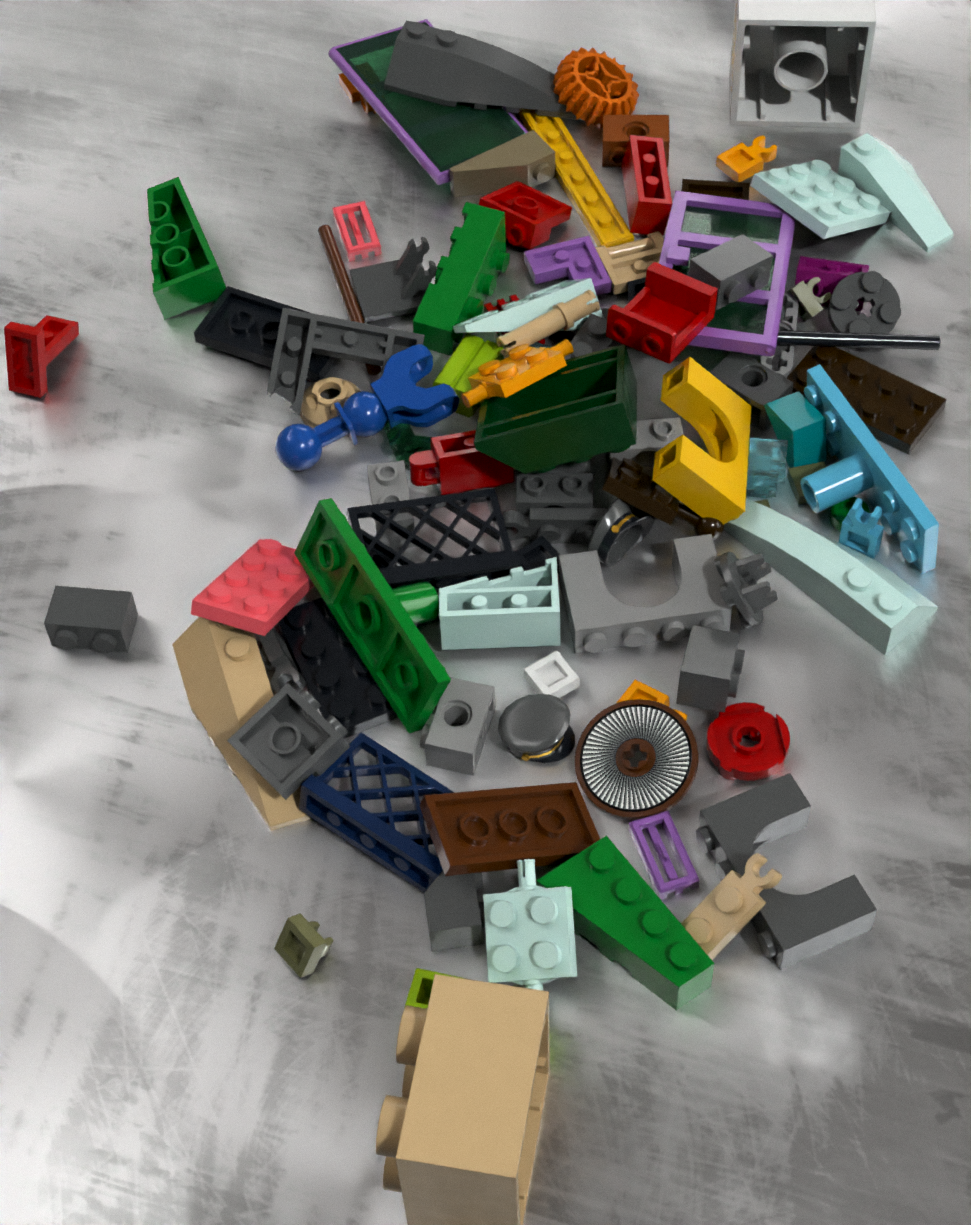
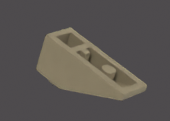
M534 130L449 168L451 194L454 197L490 194L516 181L534 188L555 178V151Z

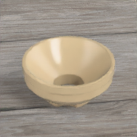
M328 377L319 380L305 389L300 417L305 425L314 428L337 416L334 403L339 402L341 407H343L347 398L361 391L352 382L341 378ZM330 388L341 392L333 399H325L320 395L324 390Z

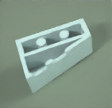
M557 557L546 559L545 566L524 571L522 566L510 569V575L489 581L487 576L439 588L442 650L561 646Z

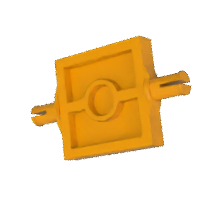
M566 339L551 348L530 347L529 344H523L509 351L510 356L501 361L492 360L482 364L478 368V373L468 377L472 389L461 394L464 405L470 408L484 399L496 396L507 398L567 366L564 357L574 352L573 346Z

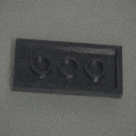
M227 286L195 330V342L272 367L282 309L307 311ZM312 353L307 380L317 382L324 379L337 358Z
M322 597L293 607L277 623L299 669V673L305 679V686L308 692L321 705L317 711L325 719L333 715L348 731L344 738L399 718Z

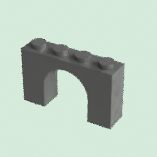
M788 773L700 810L699 826L695 831L696 838L701 849L705 853L710 852L716 861V871L720 881L731 870L743 876L746 862L762 847L807 827L811 805L792 775ZM854 874L818 891L803 895L787 894L774 888L763 889L759 895L766 904L750 921L758 932L757 940L763 954L767 958L772 957L778 968L783 970L871 931L877 909Z

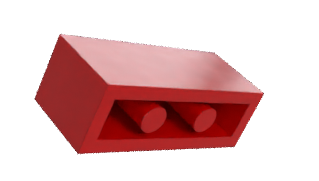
M630 135L622 163L630 233L648 235L659 231L663 236L672 207L663 138Z

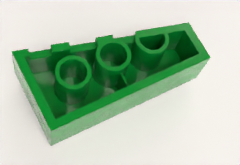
M179 177L147 189L148 216L151 225L150 245L153 257L151 269L154 275L152 287L164 320L216 300L226 289L217 262Z
M469 202L465 203L462 210V216H464L462 228L455 226L450 236L452 244L449 257L441 256L437 265L435 284L429 283L412 321L413 333L425 335L424 346L429 350L449 356L453 354L464 336L467 335V333H455L453 326L482 314L484 301L487 296L491 297L493 295L497 278L500 273L506 272L510 260V254L506 253L505 212Z
M607 835L536 880V885L544 888L571 887L574 933L577 936L583 935L599 947V952L612 962L616 960L632 972L631 976L676 1011L711 987L715 963Z

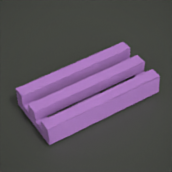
M669 811L629 822L628 830L655 893L661 900L667 898V894L674 892V895L683 893L685 888L690 887V890L699 888L700 880ZM662 824L684 877L678 878L655 825ZM646 828L668 882L664 883L642 829Z

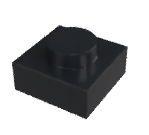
M543 536L517 550L524 571L545 566L546 559L557 557V573L559 574L560 554Z

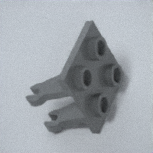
M421 237V245L419 247H416L414 239H411L399 260L350 270V276L365 323L417 312L428 285L435 277L437 271L436 264L433 261H429V269L424 271L422 265L423 256L429 251V243L425 237Z

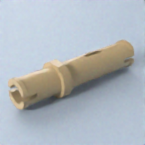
M587 290L566 303L560 302L554 305L551 311L503 336L497 337L498 347L510 343L508 347L500 350L502 355L507 358L510 356L509 351L523 344L531 346L561 329L567 330L573 327L574 322L593 312L599 311L600 305L598 301L586 304L596 298L595 294L591 290Z

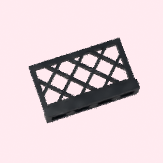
M495 488L347 508L346 511L348 523L360 542L369 544L366 549L368 554L375 548L392 559L387 568L379 569L391 589L428 582L435 588L436 592H439V588L487 576L489 581L510 575V569L521 566L518 551H512ZM487 501L491 515L486 522L467 511L472 503ZM445 507L457 515L449 527L431 516L435 508ZM409 512L420 519L413 532L393 521L398 513ZM372 517L383 524L377 535L373 537L360 528L358 519ZM461 518L480 529L473 541L454 531ZM425 523L443 534L436 547L417 536ZM388 528L406 539L398 552L379 541ZM485 532L499 542L501 551L489 553L476 544ZM447 538L467 549L462 557L452 558L440 550ZM411 543L430 554L425 562L414 563L403 556Z

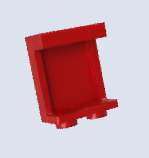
M653 262L646 271L645 287L624 308L613 304L608 309L606 337L670 364L714 318L718 288Z

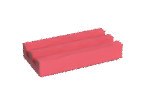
M365 201L332 208L333 217L349 262L355 261V255L361 254L362 259L369 258L368 252L374 251L375 256L382 255L381 245ZM355 211L360 212L370 240L368 243L364 242L354 214ZM342 214H347L357 243L355 246L352 245Z

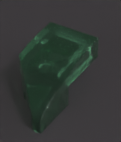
M386 421L383 429L396 460H404L405 469L410 470L409 457L416 452L431 450L430 438L432 437L414 435L410 424L400 423L391 428Z

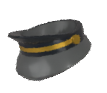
M617 498L610 504L594 528L588 543V551L597 550L599 561L608 567L613 566L645 538L653 527L654 518L651 516L636 517L632 514L629 504Z
M534 694L519 698L507 706L499 718L498 732L502 741L507 744L509 750L516 757L522 758L524 761L557 762L569 756L575 747V734L569 725V708L563 700L556 696Z

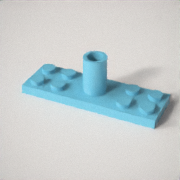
M819 364L808 369L807 387L804 388L805 397L826 418V450L831 456L836 455L839 460L832 465L801 478V489L808 505L814 512L819 513L857 494L863 493L874 509L876 506L882 508L881 524L885 532L889 536L894 535L900 543V549L908 563L913 562L921 574L936 568L938 521L822 366Z

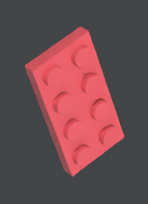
M259 539L192 600L191 614L265 636L315 585L294 554L296 549L283 546L279 541L273 539Z

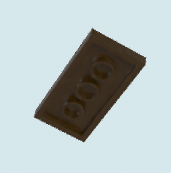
M813 346L787 377L788 380L793 382L792 393L799 391L805 397L804 388L807 387V370L820 364L877 440L908 455L945 409L947 400L840 348L832 346Z

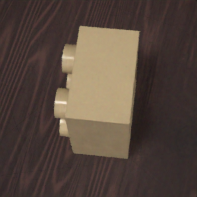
M435 974L428 1008L406 1005L401 1017L397 1038L396 1062L406 1065L402 1097L386 1095L380 1112L376 1136V1154L386 1156L383 1189L402 1193L408 1225H523L550 1072L549 991Z

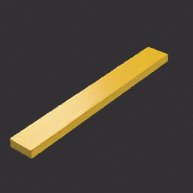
M534 109L519 111L517 114L528 132L534 130L555 151V177L597 247L605 245L608 248L634 241L633 234L630 233V229L561 118L536 115Z

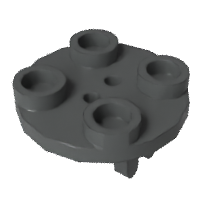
M729 551L715 557V566L725 581L724 584L720 585V591L726 604L729 607L736 605L739 618L746 629L761 624L764 619L762 609L778 599L777 592L774 590L770 591L771 587L768 581L758 584L756 582L771 573L770 564L764 563V556L761 553L741 560Z

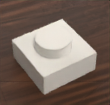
M557 650L524 668V678L537 694H549L560 698L580 687V677Z

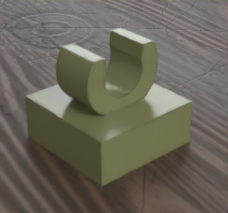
M819 277L812 278L806 284L802 280L787 291L797 298L799 304L798 314L804 322L823 310L821 305L831 297L830 292L822 297H817L813 294V286L821 281Z
M301 913L287 918L274 947L277 953L300 978L314 973L320 958L328 954L334 941L331 937L324 939L317 932L320 924L316 921L308 922Z

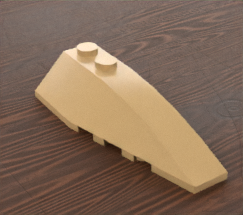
M198 617L172 644L191 711L206 729L208 737L225 758L229 769L244 787L245 793L270 831L310 820V816L299 810L301 786L285 800L227 741L274 696L254 633Z

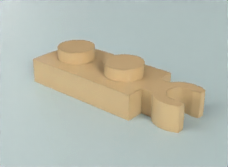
M759 853L752 855L748 859L743 876L731 870L681 923L711 960L722 951L766 904L759 893L763 889L775 887L782 878V874L773 868L766 876L760 877V868L767 862V859Z

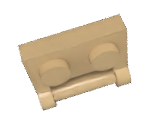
M659 231L648 234V238L608 248L605 245L595 247L612 281V292L614 295L627 292L629 281L645 278L647 268L653 262L659 263L664 238ZM673 265V270L679 272V266Z

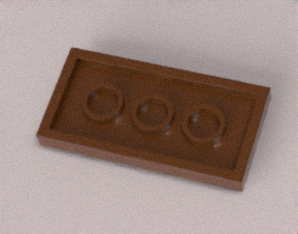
M576 782L424 795L419 805L445 876L518 869L516 861L524 859H535V867L563 864L600 840Z

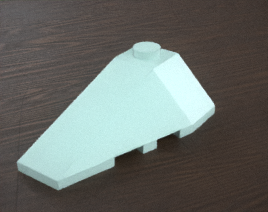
M868 133L841 147L838 175L851 179L856 184L855 187L862 192L878 198L880 204L891 211L888 220L922 249L929 252L953 238L954 233L909 161L889 145Z
M591 278L566 280L525 296V299L502 305L503 310L500 312L492 310L454 325L453 329L455 333L510 332L551 311L554 305L560 302L566 303L587 290H591L596 296L595 299L587 302V305L598 301ZM601 307L599 311L591 313L604 318ZM589 315L574 322L573 327L559 331H573V334L576 335Z

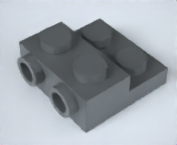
M289 683L280 689L227 740L285 800L315 771L321 776L350 747L344 739V736L348 733L345 727L333 715L325 719L317 711L321 707L319 702L305 688L298 693Z

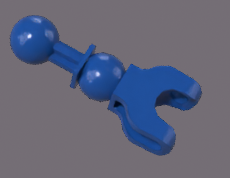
M417 344L389 358L381 378L370 384L372 392L362 391L354 393L345 400L343 407H341L339 402L334 403L337 413L336 417L314 428L305 424H292L284 428L276 439L275 452L279 461L286 468L294 471H304L310 469L319 461L323 447L348 435L355 446L358 444L356 436L363 438L374 436L384 428L386 421L391 428L400 424L430 427L453 414L458 408L460 398L455 390L447 384H440L430 388L416 386V383L428 375L433 368L431 352L426 346Z

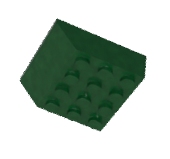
M621 344L565 360L567 366L507 398L496 396L482 400L474 439L476 450L526 474L533 471L545 473L551 471L559 464L571 461L573 463H582L590 460L594 455L608 451L610 453H620L629 449L631 445H635L637 433V381L626 345Z

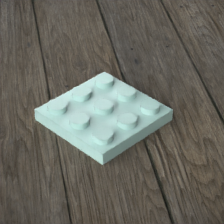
M817 159L755 173L750 184L751 187L823 239L884 224L891 212L880 204L878 198L865 194L855 187L856 184L851 179L841 177L831 170V166L828 163Z

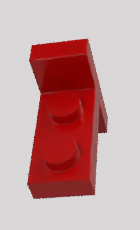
M46 315L35 327L12 321L4 327L9 391L42 398L48 392L46 366L79 335L78 322Z

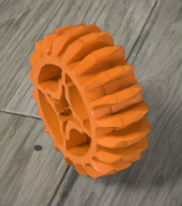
M582 47L578 52L572 50L564 60H561L554 75L553 84L555 88L553 92L559 95L558 103L566 105V112H572L576 115V120H584L587 126L594 124L599 130L603 127V115H631L635 110L639 97L636 91L638 84L632 81L633 74L625 71L626 65H619L616 62V57L611 59L607 57L605 51L599 54L594 48H591L589 51Z

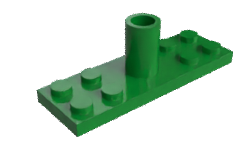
M332 498L319 500L294 554L408 733L420 731L425 726L451 681L445 667L439 662L426 642L424 635L420 633L415 625L432 621L438 616V594L435 588L428 582L391 589L368 554L364 544L360 542Z

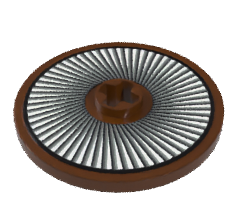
M643 699L619 702L597 714L582 732L575 752L576 776L588 799L603 812L628 820H639L668 811L674 807L691 788L699 763L696 739L683 717L662 703ZM635 751H640L646 760H640L638 767L633 768L627 758H633Z

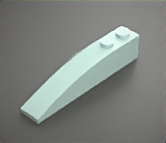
M746 498L745 512L737 519L724 524L725 531L753 553L763 554L766 563H769L772 568L885 656L937 611L938 606L879 561L813 531L799 522Z

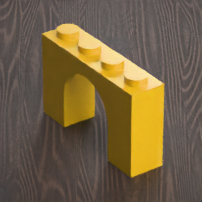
M688 357L663 375L661 401L695 428L703 439L709 454L682 434L655 452L652 480L702 518H715L724 525L731 520L737 519L745 512L751 405L694 359Z

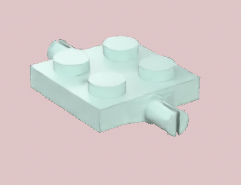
M535 859L517 860L519 887L503 893L483 894L488 982H513L525 985V988L543 991V984H547L557 978L578 977L571 887L566 886L554 888L537 886Z

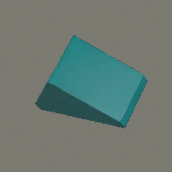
M799 391L764 405L789 468L826 460V418Z

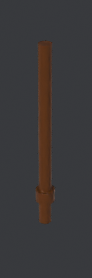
M322 225L319 227L318 233L350 321L365 323L331 227L329 225ZM365 363L369 375H377L381 372V366Z

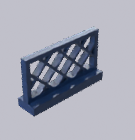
M361 732L349 744L350 747L321 776L315 777L311 774L301 784L299 810L422 892H425L443 869L439 858L429 851V845H433L430 834H426L424 817L419 806V796L455 792ZM363 749L376 758L377 765L355 766L353 757ZM401 774L409 779L410 786L388 788L386 775ZM379 775L381 788L359 790L357 777ZM350 777L352 790L337 791L329 786L328 783L332 778ZM412 797L414 810L392 812L390 798ZM383 799L385 812L370 813L361 806V801ZM417 821L419 835L405 836L395 829L394 823Z

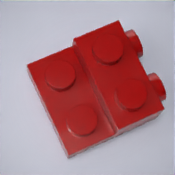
M519 181L481 197L479 201L481 206L505 212L506 238L512 245L523 249H532L548 241L551 228L569 220L572 211L571 206Z

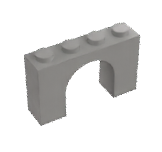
M712 534L673 539L672 566L679 590L668 601L652 607H635L625 604L609 592L604 582L597 550L559 555V583L574 652L597 653L604 649L624 646L637 647L644 643L658 641L673 642L689 637L692 625L730 631L732 606L729 607L726 604L720 591V585L724 584L725 581L715 566L714 558L718 557Z

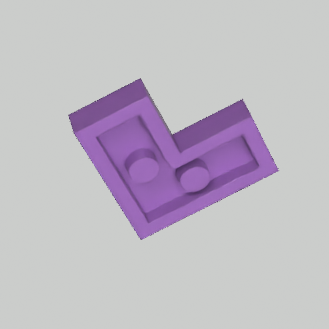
M590 236L524 251V262L534 284L568 277L569 280L591 278L596 295L612 292V281Z

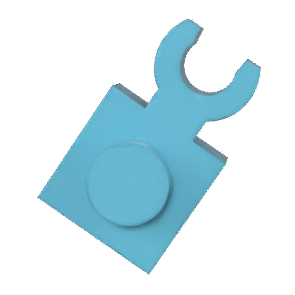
M857 498L842 522L839 543L875 559L880 550L884 530L883 526L877 524L882 516V508L876 506L873 513H868L862 508V499Z

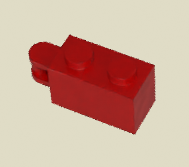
M476 430L430 438L431 450L416 452L409 457L411 483L415 486L437 484L441 495L462 493L485 487L493 488L501 484L513 483L514 471L512 467L476 450L474 445Z

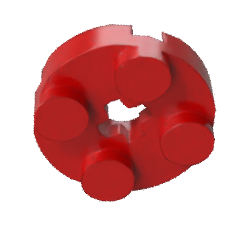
M750 702L732 704L726 707L725 712H719V717L713 723L711 722L708 728L706 747L710 760L718 768L723 778L727 780L756 781L776 775L782 771L789 752L790 733L785 721L778 714H776L775 718L771 713L764 711L765 706ZM744 735H749L751 741L759 742L754 747H744L739 743Z

